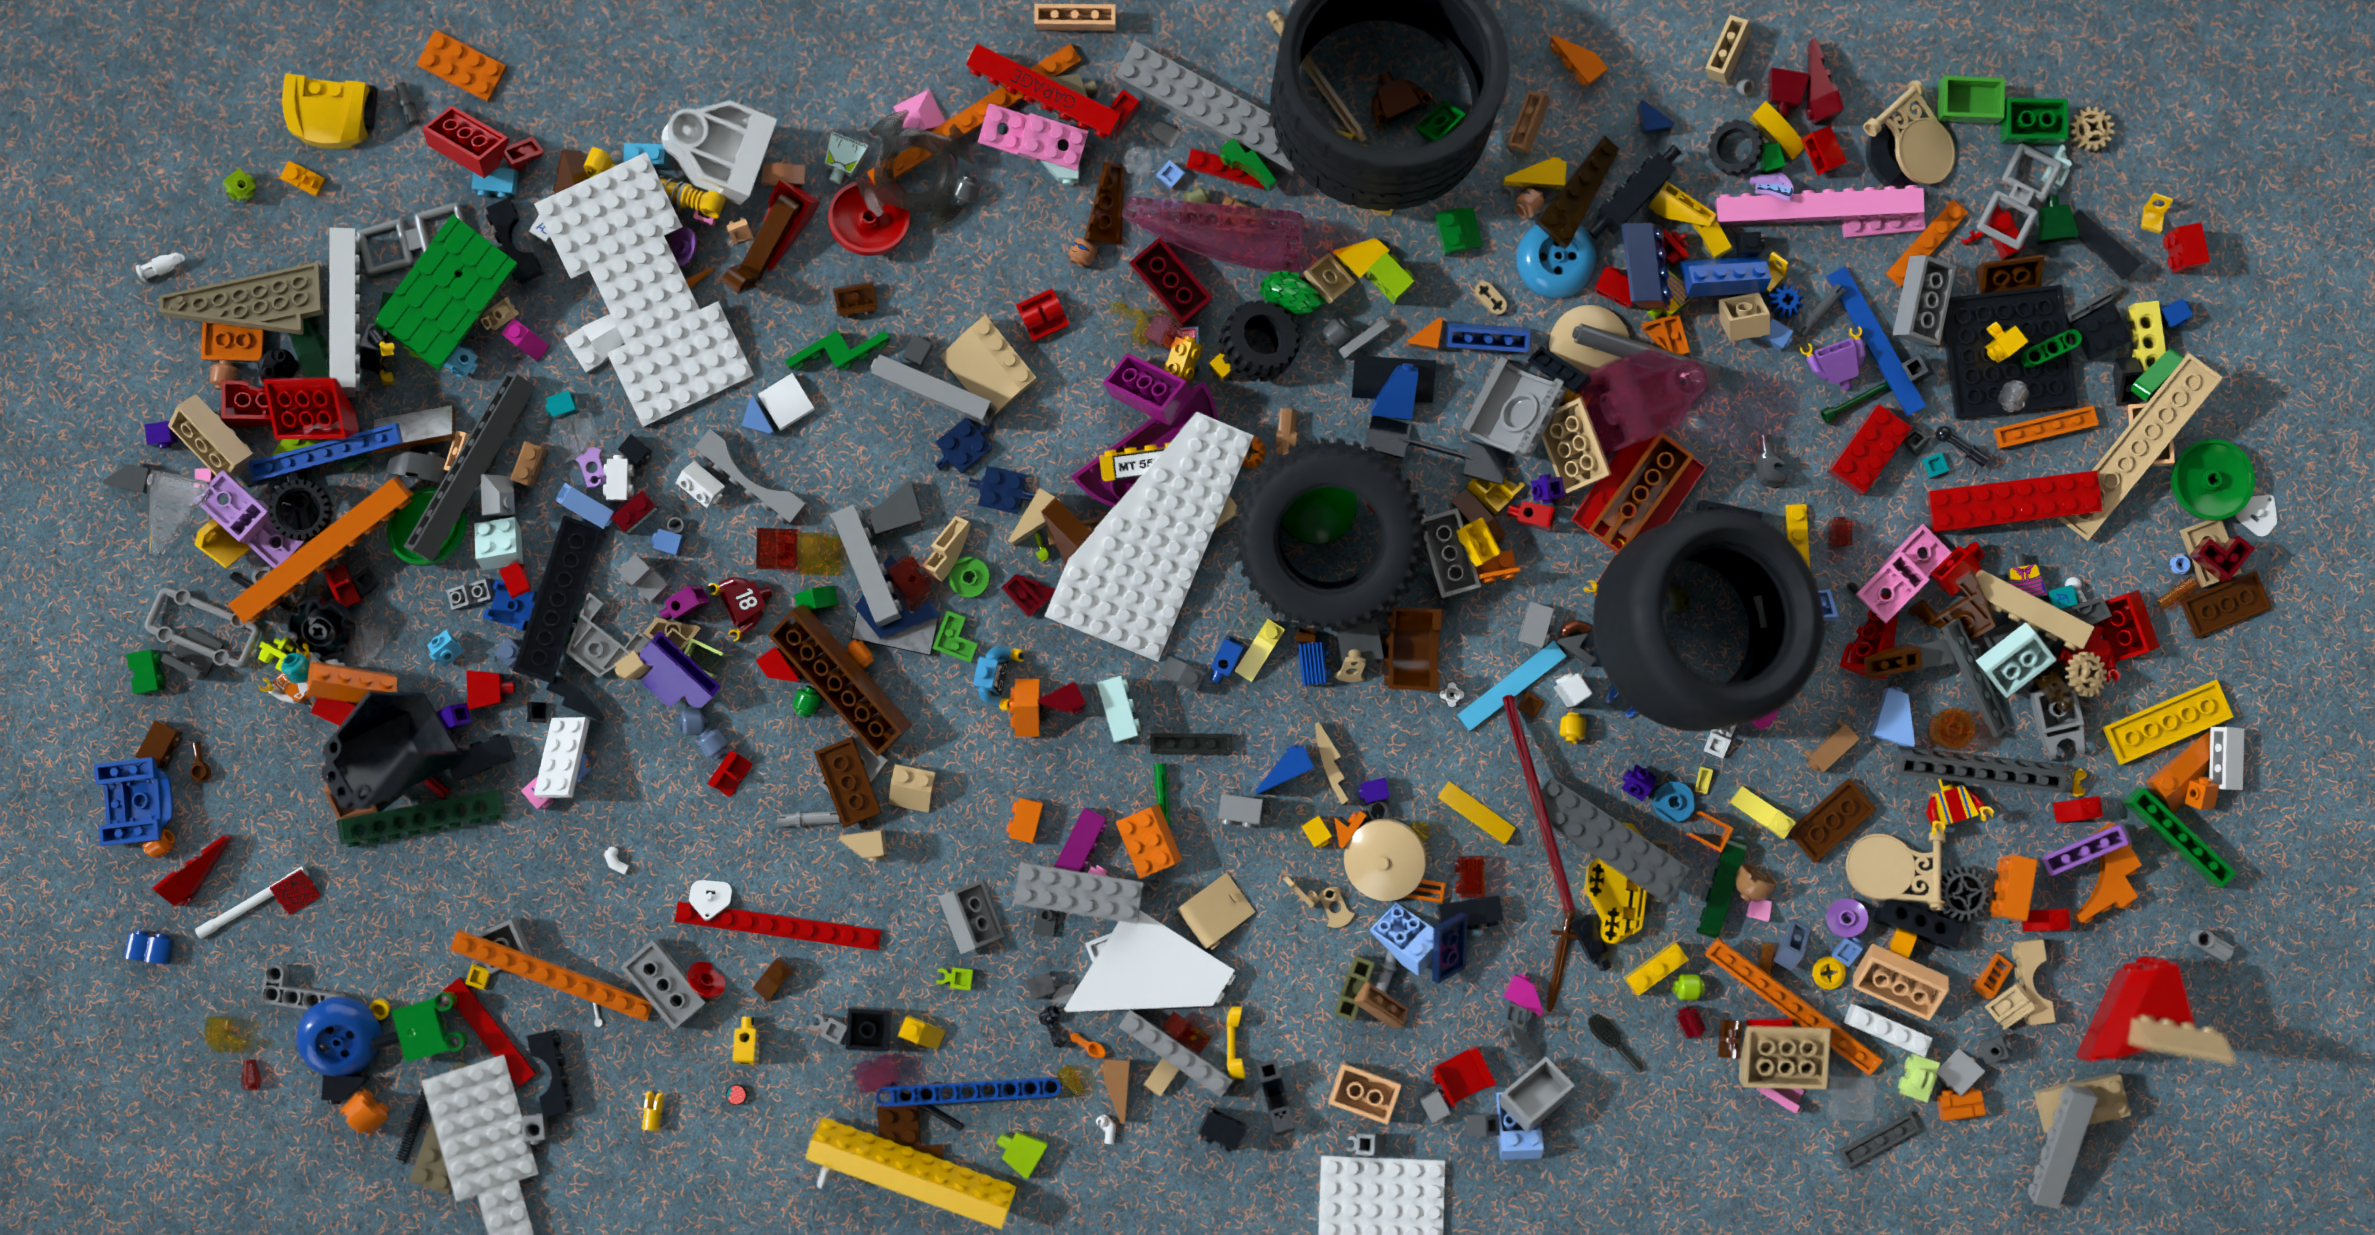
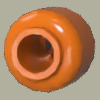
M162 829L159 840L142 842L143 851L146 855L159 859L174 849L175 837L169 830Z

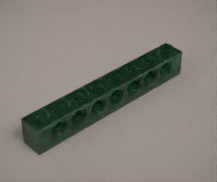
M503 789L340 819L336 820L340 845L347 844L348 848L360 846V842L366 840L368 844L381 842L380 838L387 836L388 840L401 838L400 834L408 833V836L421 834L420 830L428 829L429 832L440 831L441 826L448 825L449 828H456L461 826V822L469 821V825L481 823L482 818L489 817V821L502 819L501 815L507 814ZM481 802H485L487 805V810L484 813L479 810ZM461 806H465L467 809L464 817L459 814ZM442 809L447 814L446 819L443 821L439 818V812ZM422 813L426 816V822L423 825L419 822V816ZM401 817L406 820L404 828H401L398 824ZM381 821H383L386 824V829L384 832H381L378 829V825ZM361 825L366 829L363 836L358 833V828Z

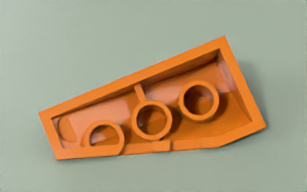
M2205 732L2145 781L2171 813H2174L2185 804L2189 780L2203 777L2210 766V732Z

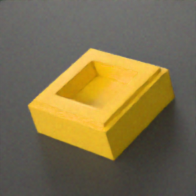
M472 964L465 984L486 990L491 974H489L487 968Z

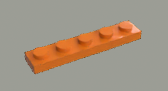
M1952 199L1885 275L1898 287H1901L1904 284L1909 256H1929L1968 212Z
M2093 405L1995 428L1993 432L1997 448L2001 449L2094 427L2099 424Z

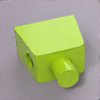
M1020 1131L1016 1132L1013 1139L1001 1133L996 1144L1006 1149L1002 1159L1025 1179H1028L1048 1145L1047 1142Z

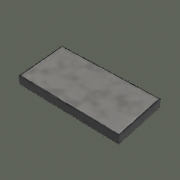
M857 611L851 639L931 656L939 618L924 622V624L905 629L903 632L880 640Z

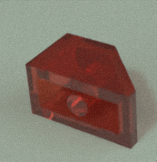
M1175 1011L1172 1012L1162 1026L1176 1040L1199 1054L1211 1039L1210 1035Z

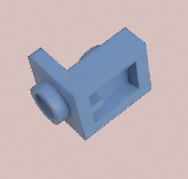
M1860 935L1853 938H1843L1832 951L1831 956L1849 967L1863 950L1864 941Z

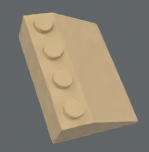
M986 315L969 327L940 355L941 359L968 392L985 398L994 404L997 408L994 416L1038 381L1036 376Z
M1578 398L1557 408L1542 439L1556 476L1562 477L1564 494L1600 481L1611 475V471L1583 398Z
M2140 1016V1019L2132 1018L2128 1044L2235 1064V1058L2224 1035L2216 1033L2214 1028L2203 1027L2201 1031L2195 1030V1025L2182 1023V1026L2179 1027L2174 1026V1021L2161 1019L2160 1023L2153 1022L2151 1017Z
M1746 1026L1740 1057L1739 1081L1743 1087L1827 1089L1830 1028Z

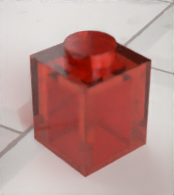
M1833 517V520L1828 522V546H1851L1852 521H1846V517Z

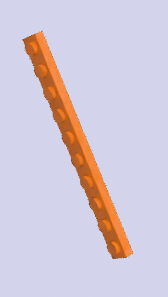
M460 929L457 930L450 950L645 1022H647L653 1007L649 1000L643 996Z
M1718 937L1705 951V956L1802 1027L1830 1028L1829 1047L1869 1076L1883 1062L1882 1057Z

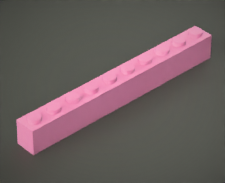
M1917 185L1905 186V189L1888 186L1884 190H1876V187L1864 188V191H1855V188L1843 189V192L1826 189L1822 193H1814V190L1802 191V194H1794L1793 192V199L1790 201L1768 194L1753 196L1752 193L1740 194V197L1723 194L1720 195V198H1716L1715 201L1716 220L1719 225L1922 216L1925 212L1923 188H1918Z

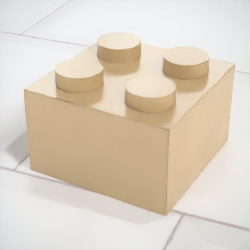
M1759 293L1719 300V319L1730 342L1753 337L1758 338L1770 334V313Z

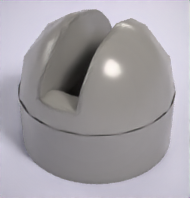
M1742 79L1737 83L1736 89L1739 94L1750 96L1754 90V82L1749 79Z
M672 517L667 523V528L672 533H679L684 527L683 521L678 517ZM678 521L680 522L681 525L676 526L674 529H671L670 526Z

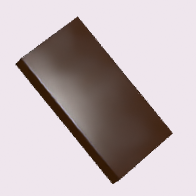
M2044 255L1980 264L1975 268L1979 294L2041 287Z

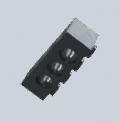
M1900 900L1879 902L1873 922L1894 930L1899 928L1916 934L1917 939L1949 951L1957 949L1964 925L1958 924V920L1951 917H1946L1945 919L1933 910L1924 911L1919 909V905L1911 902L1907 904ZM1897 909L1902 911L1903 919L1897 917ZM1916 917L1921 918L1923 922L1922 927L1916 924ZM1936 924H1938L1942 928L1941 934H1938L1936 932Z

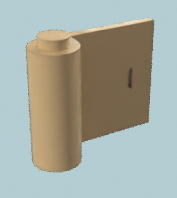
M1227 872L1177 908L1205 949L1209 947L1211 950L1221 943L1219 941L1220 938L1255 913Z

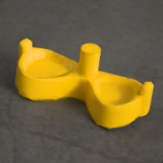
M2081 768L2074 772L2072 794L2074 797L2085 794V791L2079 784L2081 780L2087 777V773Z

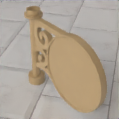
M1915 80L1908 84V90L1876 119L1870 118L1863 125V128L1869 136L1874 137L1881 131V125L1885 123L1894 135L1896 158L1902 172L1915 183L1930 185L1940 182L1950 173L1955 160V148L1949 132L1939 123L1921 97L1924 88L1923 84ZM1912 102H1916L1918 104L1910 106ZM1922 111L1925 113L1927 118H1920V116L1922 115ZM1894 113H1897L1899 115L1894 117L1892 120L1889 118Z
M1937 831L1936 835H1932L1931 832L1929 833V842L1933 844V852L1929 853L1913 851L1900 840L1889 835L1872 834L1865 836L1851 847L1847 855L1845 868L1848 880L1856 891L1873 900L1928 902L1931 910H1943L1945 902L1941 900V844L1946 842V833L1942 834L1941 831ZM1933 858V869L1924 871L1918 867L1919 863H1924L1922 868L1927 869L1930 864L1928 859ZM1919 881L1926 883L1928 886V893L1925 895L1903 894L1910 885L1915 893L1924 892L1926 888L1924 883L1921 884V888L1916 886V883Z

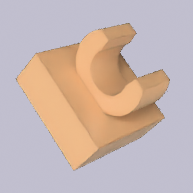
M740 217V221L735 223L730 221L729 225H727L734 244L753 238L751 229L743 217Z

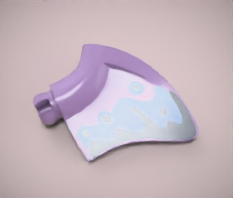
M1783 173L1751 175L1750 184L1756 185V194L1773 195L1788 201L1793 199V185Z

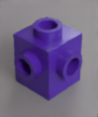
M1551 474L1539 475L1538 480L1531 481L1534 501L1542 500V504L1555 502L1554 499L1565 497L1562 477H1551Z
M1636 764L1632 770L1628 769L1622 778L1624 784L1621 789L1643 802L1652 790L1657 776Z

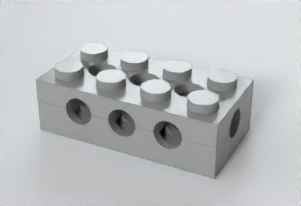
M657 939L651 940L621 966L623 971L673 1030L678 1029L709 1002L706 997L699 995L691 988L687 980V974ZM650 963L654 964L656 967V971L654 974L650 973L648 970V966ZM663 979L669 982L667 990L661 985ZM676 995L681 996V1005L675 1003L674 998Z

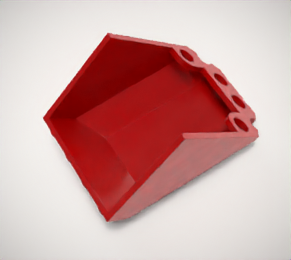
M2142 956L2136 958V962L2123 964V967L2117 969L2076 1053L2077 1058L2092 1062L2106 1058H2120L2150 1050L2128 1044L2132 1018L2140 1019V1016L2151 1017L2153 1022L2160 1023L2161 1019L2174 1021V1026L2179 1027L2182 1026V1023L2195 1025L2178 963L2170 962L2169 959L2162 960V958L2155 959V957Z

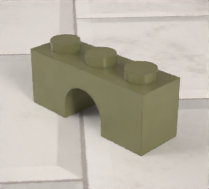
M1357 955L1353 956L1333 1011L1334 1015L1354 1022L1359 1008L1354 1003V1000L1364 984L1369 981L1375 964L1373 961Z

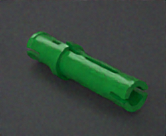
M1166 763L1153 764L1155 778L1153 787H1155L1156 804L1160 805L1167 824L1171 825L1167 787L1169 786V781H1167Z

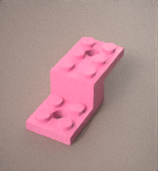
M989 103L977 143L1033 161L1039 159L1077 171L1088 131L1032 113L1025 115ZM1001 123L1008 127V133L1005 135L997 132V126ZM1059 140H1066L1069 147L1066 151L1059 150L1057 146Z
M1922 524L1878 567L1880 570L1856 595L1884 623H1887L1930 580L1928 578L1930 573L1952 552ZM1920 547L1927 550V557L1925 559L1920 558L1917 554ZM1883 588L1890 591L1891 595L1888 600L1883 599L1880 595Z

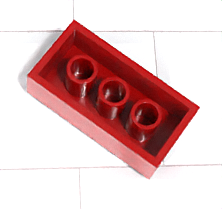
M1882 405L1874 406L1827 472L1858 495L1865 494L1912 427Z

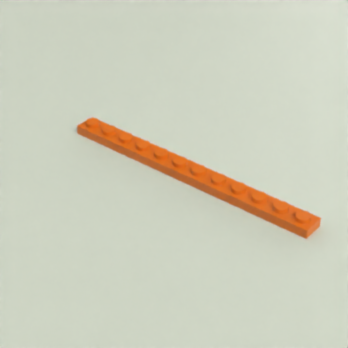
M1069 43L1030 69L1047 78L1056 77L1080 63L1081 59ZM1004 86L998 88L867 171L868 176L877 190L882 189L983 125L989 103L1008 109L1022 100L1024 96L1018 93L1014 96L1006 92V87Z

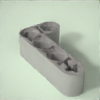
M276 964L266 969L262 999L268 1004L308 1010L312 1005L314 1006L311 1002L313 995L318 997V1003L331 997H345L340 993L288 986L289 969L286 965ZM276 968H278L281 972V976L279 979H277L274 975V971ZM272 989H275L278 993L276 999L271 997ZM293 992L297 993L298 1000L296 1002H293L291 999V994Z

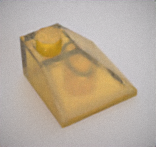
M798 532L797 557L799 575L840 576V535Z

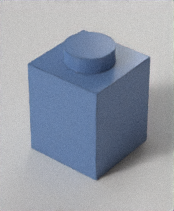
M1772 318L1770 320V334L1759 337V339L1780 351L1783 347L1787 348L1793 340L1790 337L1793 330Z
M658 529V532L653 534L651 544H653V549L680 556L685 537Z

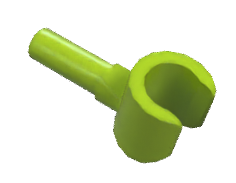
M1039 532L1034 535L1040 550L1036 552V555L1043 562L1049 558V553L1044 547Z

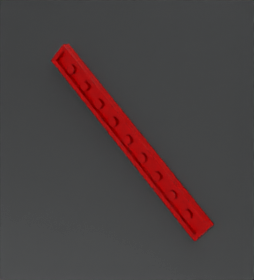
M680 901L677 903L675 922L877 951L879 950L881 930L730 908H725L710 920H704L690 903Z

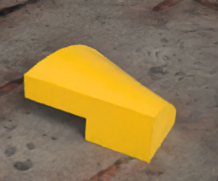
M1373 238L1336 249L1333 253L1361 279L1367 273L1368 268L1385 252L1389 253L1390 250L1378 239Z
M1505 476L1502 485L1473 478L1468 484L1467 489L1497 515L1525 485L1521 482L1516 485L1508 481Z

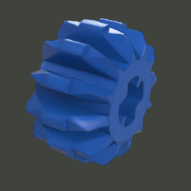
M1783 283L1780 288L1775 287L1774 293L1769 295V298L1773 300L1769 302V306H1775L1772 313H1776L1779 310L1780 318L1784 314H1786L1787 318L1792 317V313L1797 315L1799 313L1798 308L1803 307V304L1799 301L1803 300L1804 296L1797 295L1800 289L1798 288L1794 291L1793 284H1790L1787 289L1786 284ZM1785 296L1787 297L1786 299H1790V303H1788L1787 305V302L1783 303L1782 299H1784Z

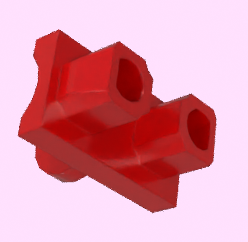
M1664 228L1662 230L1664 234V240H1662L1663 248L1667 246L1672 251L1666 257V261L1670 266H1673L1679 261H1684L1689 256L1685 251L1689 244L1684 240L1687 233L1684 232L1682 235H1679L1674 230L1670 234Z

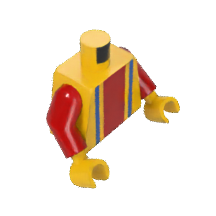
M1938 779L1941 791L1932 793L1926 809V815L1932 826V835H1936V829H1940L1941 833L1944 834L1945 825L1978 816V812H1981L1982 821H1986V816L1984 815L1986 813L1990 814L1993 818V809L1986 807L1978 795L1968 787H1964V785L1953 787L1951 780Z

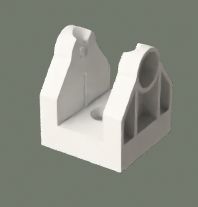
M726 101L696 110L687 108L673 114L662 132L661 141L666 152L676 159L694 188L705 192L716 191L725 196L727 201L741 205L750 196L777 119L733 101Z

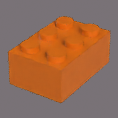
M1159 804L1116 821L1139 879L1183 860Z
M2017 855L2003 856L2001 860H1998L1996 865L1998 877L1993 883V892L1995 894L1994 899L1991 900L1989 905V912H1991L1992 918L2011 922L2027 921L2038 860Z

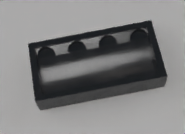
M1355 355L1352 398L1376 399L1396 366L1409 363L1418 368L1414 402L1433 403L1436 360Z

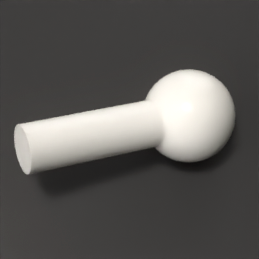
M2076 577L2068 578L2065 586L2072 585L2076 589L2078 603L2087 602L2081 591V581Z

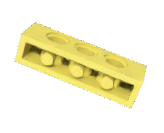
M2159 301L2134 303L2129 306V310L2126 313L2127 320L2131 322L2132 328L2129 332L2132 338L2131 342L2134 343L2132 357H2136L2143 373L2149 368L2146 364L2147 359L2151 360L2154 364L2166 352ZM2141 319L2147 322V329L2141 326ZM2144 339L2150 342L2149 349L2144 346Z

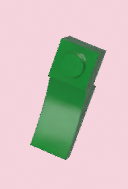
M1235 138L1221 146L1219 156L1225 165H1229L1231 169L1238 168L1250 174L1268 192L1275 188L1276 179L1253 149L1245 153Z

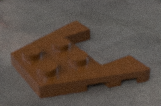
M1973 570L1960 576L1956 581L1957 585L1968 595L1938 614L1924 599L1908 609V613L1911 616H1918L1928 626L1933 625L1940 629L1942 634H1944L1941 629L1951 620L1959 618L1970 641L1996 626L1994 615Z
M926 1088L922 1090L921 1096L923 1099L928 1100L932 1098L933 1092L931 1089ZM912 1093L901 1096L902 1100H910ZM880 1105L877 1107L880 1138L891 1140L899 1145L911 1147L913 1150L944 1160L943 1144L921 1145L918 1105L886 1107Z

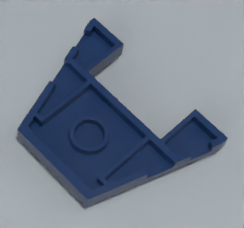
M892 555L888 556L884 562L888 573L884 575L887 582L903 571ZM892 593L894 600L898 599L902 607L900 615L902 618L882 627H878L875 623L864 594L855 606V609L880 640L940 617V614L929 601L911 614L895 593Z

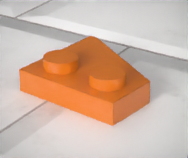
M1679 313L1640 324L1643 331L1660 349L1679 355L1690 353Z

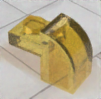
M212 1015L206 1019L204 1029L206 1043L212 1050L218 1053L227 1052L228 1046L229 1050L242 1051V1048L249 1047L250 1039L230 1035L233 1019Z

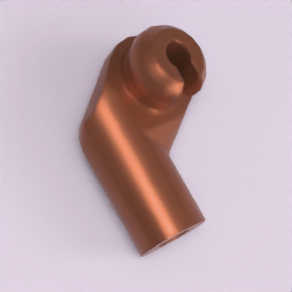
M1572 619L1561 626L1560 635L1567 638L1575 631L1588 634L1591 625Z

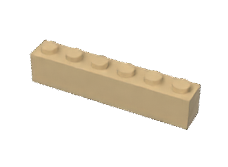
M1983 570L1977 572L1976 578L1988 604H1990V609L1999 613L2004 611L2009 614L2008 618L2016 622L2022 620L2028 623L2034 631L2038 632V630L2046 633L2045 636L2053 641L2059 639L2065 642L2064 646L2073 651L2076 648H2084L2094 629L2093 626Z

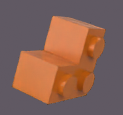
M1015 679V687H1011V699H1014V701H1010V713H1014V716H1011L1010 726L1015 730V737L1040 736V703L1037 700L1040 698V679Z

